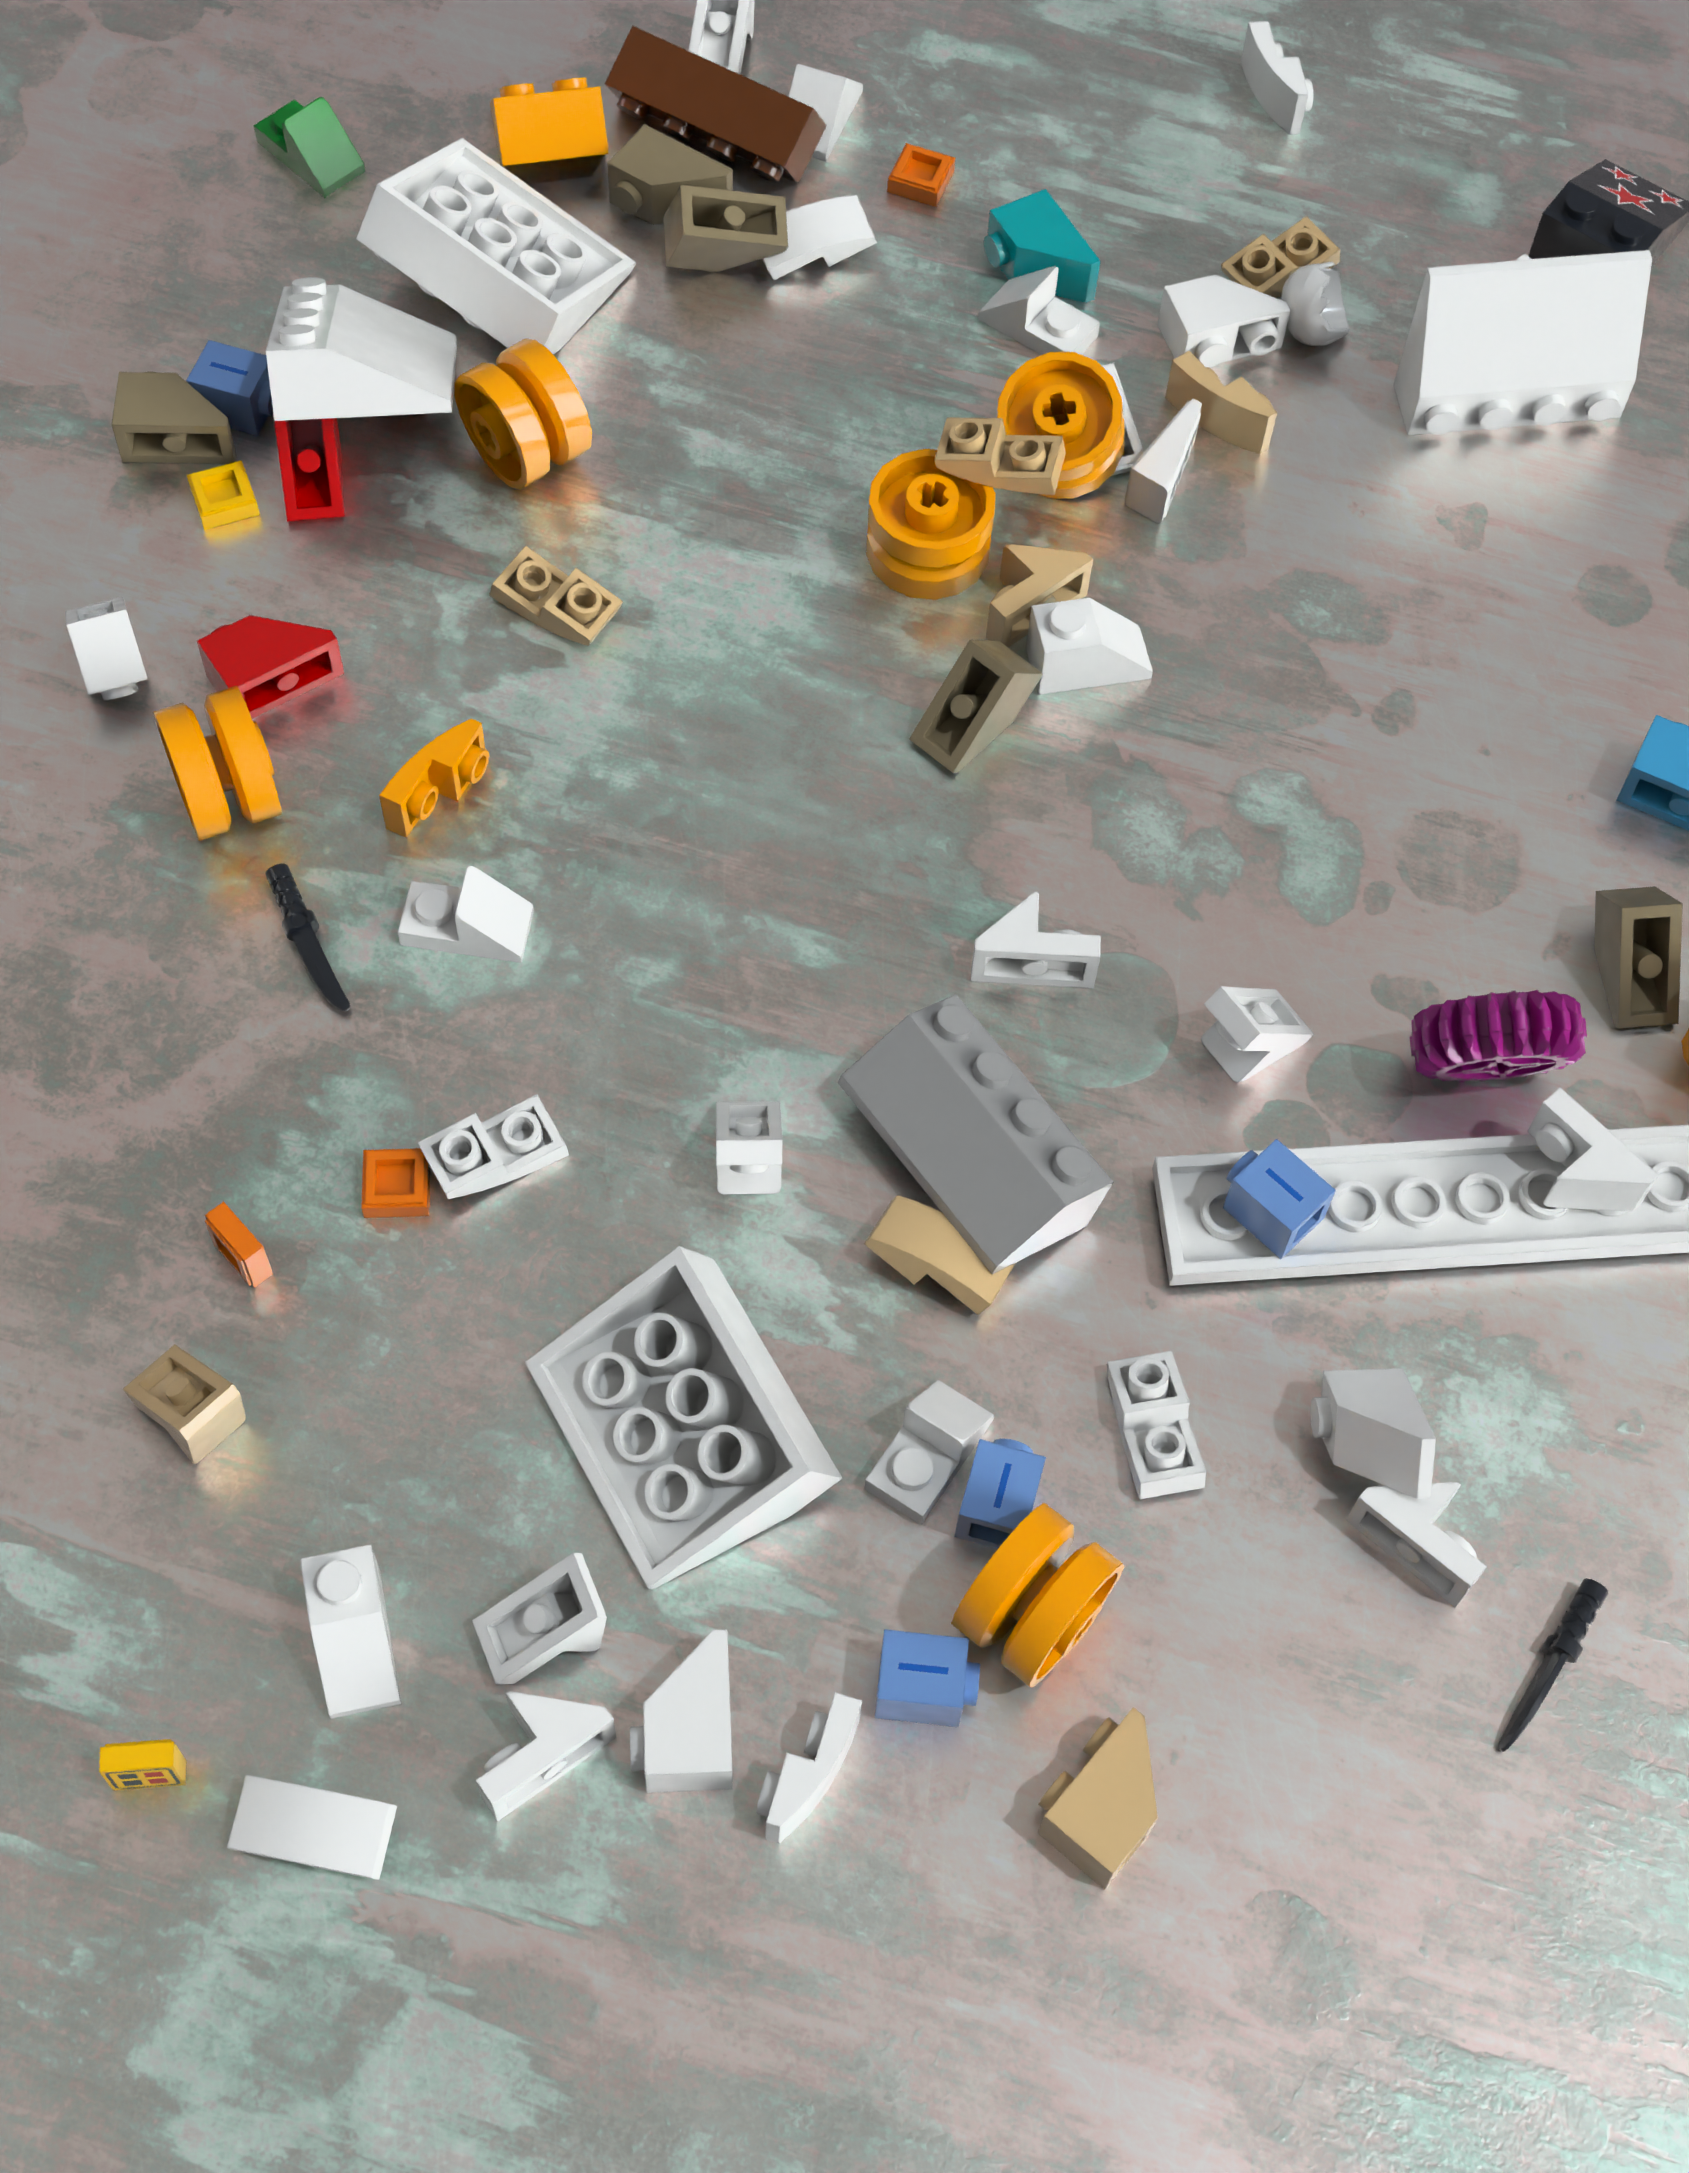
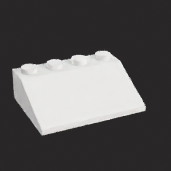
M463 138L378 183L356 238L371 249L380 261L399 269L417 282L425 293L445 302L459 312L468 324L484 330L507 348L526 338L537 340L549 349L552 354H555L565 346L632 272L636 264L634 260Z
M1650 250L1428 267L1393 384L1407 435L1444 434L1447 432L1479 429L1496 430L1503 427L1538 424L1551 425L1562 422L1603 421L1610 418H1621L1636 381L1652 265Z
M301 278L292 281V287H283L266 348L274 421L452 413L457 353L456 334L340 284L326 285L325 280L322 278Z
M678 1246L525 1362L649 1589H655L789 1518L843 1479L715 1260L681 1246Z

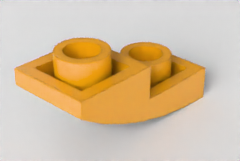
M471 718L439 735L420 749L393 776L379 795L387 830L407 838L418 820H425L432 813L438 799V794L458 802L469 783L475 784L481 779L489 761V752L485 749L481 722Z

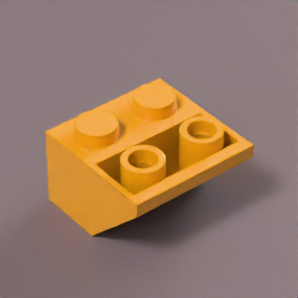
M586 77L556 80L555 83H551L553 92L536 94L533 83L502 86L499 89L500 98H493L489 102L500 165L511 166L609 154L600 86L588 88Z

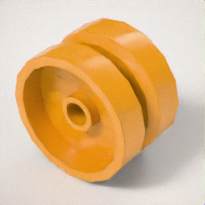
M523 339L502 351L496 358V365L482 362L459 375L454 382V397L459 415L471 441L495 475L511 488L519 490L544 477L550 471V462L563 466L585 453L591 447L592 429L587 410L578 389L562 364L549 349L537 340Z
M1048 352L1026 361L1008 378L998 398L997 418H1003L1006 435L1063 436L1066 454L1055 495H1040L1047 498H1076L1096 490L1114 474L1124 453L1125 425L1122 398L1114 378L1096 360L1076 352Z
M921 449L900 454L883 465L871 482L866 556L873 573L888 588L910 598L937 600L958 595L977 583L988 566L995 509V491L993 487L971 482L936 468L934 459L937 450Z
M237 686L206 696L204 709L212 734L205 737L194 711L183 702L153 712L175 781L199 841L229 832L232 820L224 792L232 790L242 816L252 824L282 815L280 801L272 778L275 775L266 744L256 721L253 722L245 700Z
M1046 1503L1036 1507L1000 1545L966 1592L951 1622L955 1628L981 1648L995 1644L1016 1624L1002 1650L1001 1664L1031 1688L1037 1685L1083 1637L1098 1616L1103 1603L1116 1585L1125 1567L1122 1562L1096 1542L1082 1546L1061 1565L1074 1540V1526Z

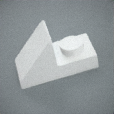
M697 0L689 51L740 74L746 39H752L754 0Z
M1056 266L1009 279L978 314V320L1040 355L1048 352H1076L1082 355L1098 337L1100 321L1055 297L1059 270Z
M467 865L461 888L411 881L398 930L400 945L522 963L534 907L532 903L478 868Z
M1034 892L975 939L971 981L1094 988L1101 957V936L1083 935L1078 931L1067 929L1058 930L1053 933L1038 932L1039 892Z
M1221 986L1204 1003L1217 1021L1203 1034L1201 1038L1202 1044L1235 1082L1247 1080L1305 1044L1314 1035L1276 989Z
M1561 1087L1542 1103L1527 1131L1536 1139L1538 1147L1547 1157L1553 1161L1561 1162L1567 1167L1556 1179L1543 1201V1204L1547 1207L1633 1211L1642 1203L1659 1176Z
M780 1101L716 1102L718 1192L723 1195L779 1193L781 1190V1165H783Z
M937 1380L905 1408L901 1430L866 1478L864 1489L922 1525L993 1421L994 1414Z
M1458 1482L1432 1483L1430 1498L1416 1499L1387 1486L1367 1487L1358 1497L1346 1521L1456 1608L1487 1567L1476 1558L1475 1550L1464 1538L1451 1531H1442L1433 1524L1449 1505L1461 1484Z
M572 1553L472 1620L495 1684H515L563 1651L594 1652L599 1649L607 1616L582 1553Z
M518 1692L506 1693L512 1715L531 1742L523 1748L519 1743H514L496 1753L483 1767L486 1774L476 1780L483 1801L497 1821L504 1818L616 1738L614 1719L606 1707Z

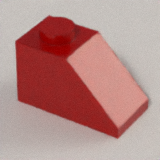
M337 418L274 421L287 521L345 517L342 458Z
M249 615L232 624L218 627L211 634L197 640L206 676L215 690L221 691L237 686L252 719L344 674L338 640L332 630Z

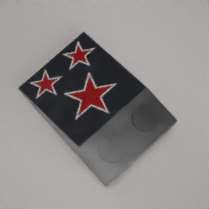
M1605 159L1568 181L1545 209L1528 256L1531 259L1650 250L1652 268L1688 223L1689 201Z

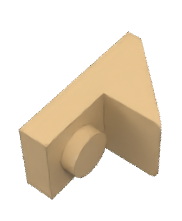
M1015 544L1004 546L1000 580L1006 587L1001 589L990 602L986 639L999 640L1009 648L1028 635L1032 605L1082 599L1087 596L1093 559L1086 552Z
M175 1344L123 1388L124 1392L138 1409L168 1431L194 1464L205 1458L240 1427L246 1419L241 1394L236 1387Z

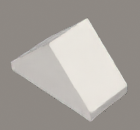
M797 64L788 97L813 107L827 125L812 155V158L827 161L863 92V84Z

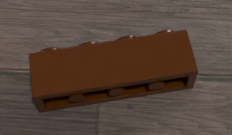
M633 25L605 82V85L619 99L616 106L628 115L642 121L645 120L647 114L662 120L660 126L675 137L684 141H689L691 135L707 141L705 147L713 154L730 162L734 161L736 155L752 162L750 168L755 173L775 183H778L781 176L799 184L827 126L813 107Z

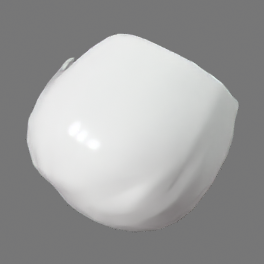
M1334 262L1302 266L1291 274L1284 284L1281 300L1287 302L1291 310L1287 324L1288 330L1295 339L1305 345H1328L1344 337L1350 331L1343 304L1339 271L1327 268L1335 265Z

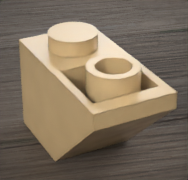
M1134 1707L1119 1725L1110 1717L1102 1723L1083 1749V1752L1091 1757L1089 1762L1075 1778L1064 1771L1047 1790L1038 1804L1047 1812L1043 1817L1038 1834L1104 1890L1148 1837L1158 1819L1145 1716Z

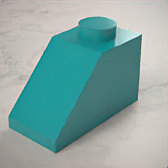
M1046 189L990 210L988 232L984 238V250L991 265L996 268L999 267L1008 280L1056 266L1059 270L1055 296L1082 303L1095 300L1101 261Z

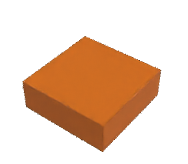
M906 143L888 177L887 192L937 207L954 173L955 157Z
M421 1149L363 1150L361 1209L364 1218L429 1216L430 1165Z
M224 1201L205 1214V1224L214 1246L249 1286L252 1285L255 1288L273 1275L264 1247Z

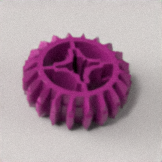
M1514 990L1508 993L1491 992L1480 996L1468 995L1467 998L1447 1000L1443 1004L1431 1005L1414 1016V1020L1411 1021L1412 1036L1409 1038L1411 1056L1415 1057L1416 1071L1430 1079H1439L1443 1082L1459 1080V1082L1505 1080L1514 1077H1527V1075L1547 1074L1550 1070L1564 1069L1567 1065L1575 1064L1586 1053L1584 1038H1587L1585 1018H1582L1580 1003L1567 994H1559L1555 991L1541 993L1538 990L1529 992H1516Z

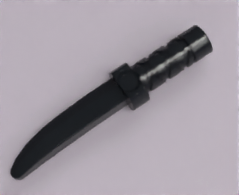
M281 863L270 867L266 871L265 876L273 894L276 895L275 899L278 906L281 907V913L284 917L282 927L287 938L294 941L303 963L322 995L334 1007L341 1011H348L350 1009V1002L337 981L315 933L319 929V923L314 912L307 909L305 903L302 902V896L299 889H296L297 885L289 866Z
M1584 1579L1569 1605V1611H1566L1560 1621L1561 1625L1544 1642L1541 1650L1546 1656L1499 1742L1498 1747L1501 1751L1505 1752L1531 1722L1565 1662L1576 1663L1583 1650L1580 1642L1584 1640L1589 1631V1625H1592L1597 1616V1610H1600L1609 1593L1599 1582L1592 1579Z

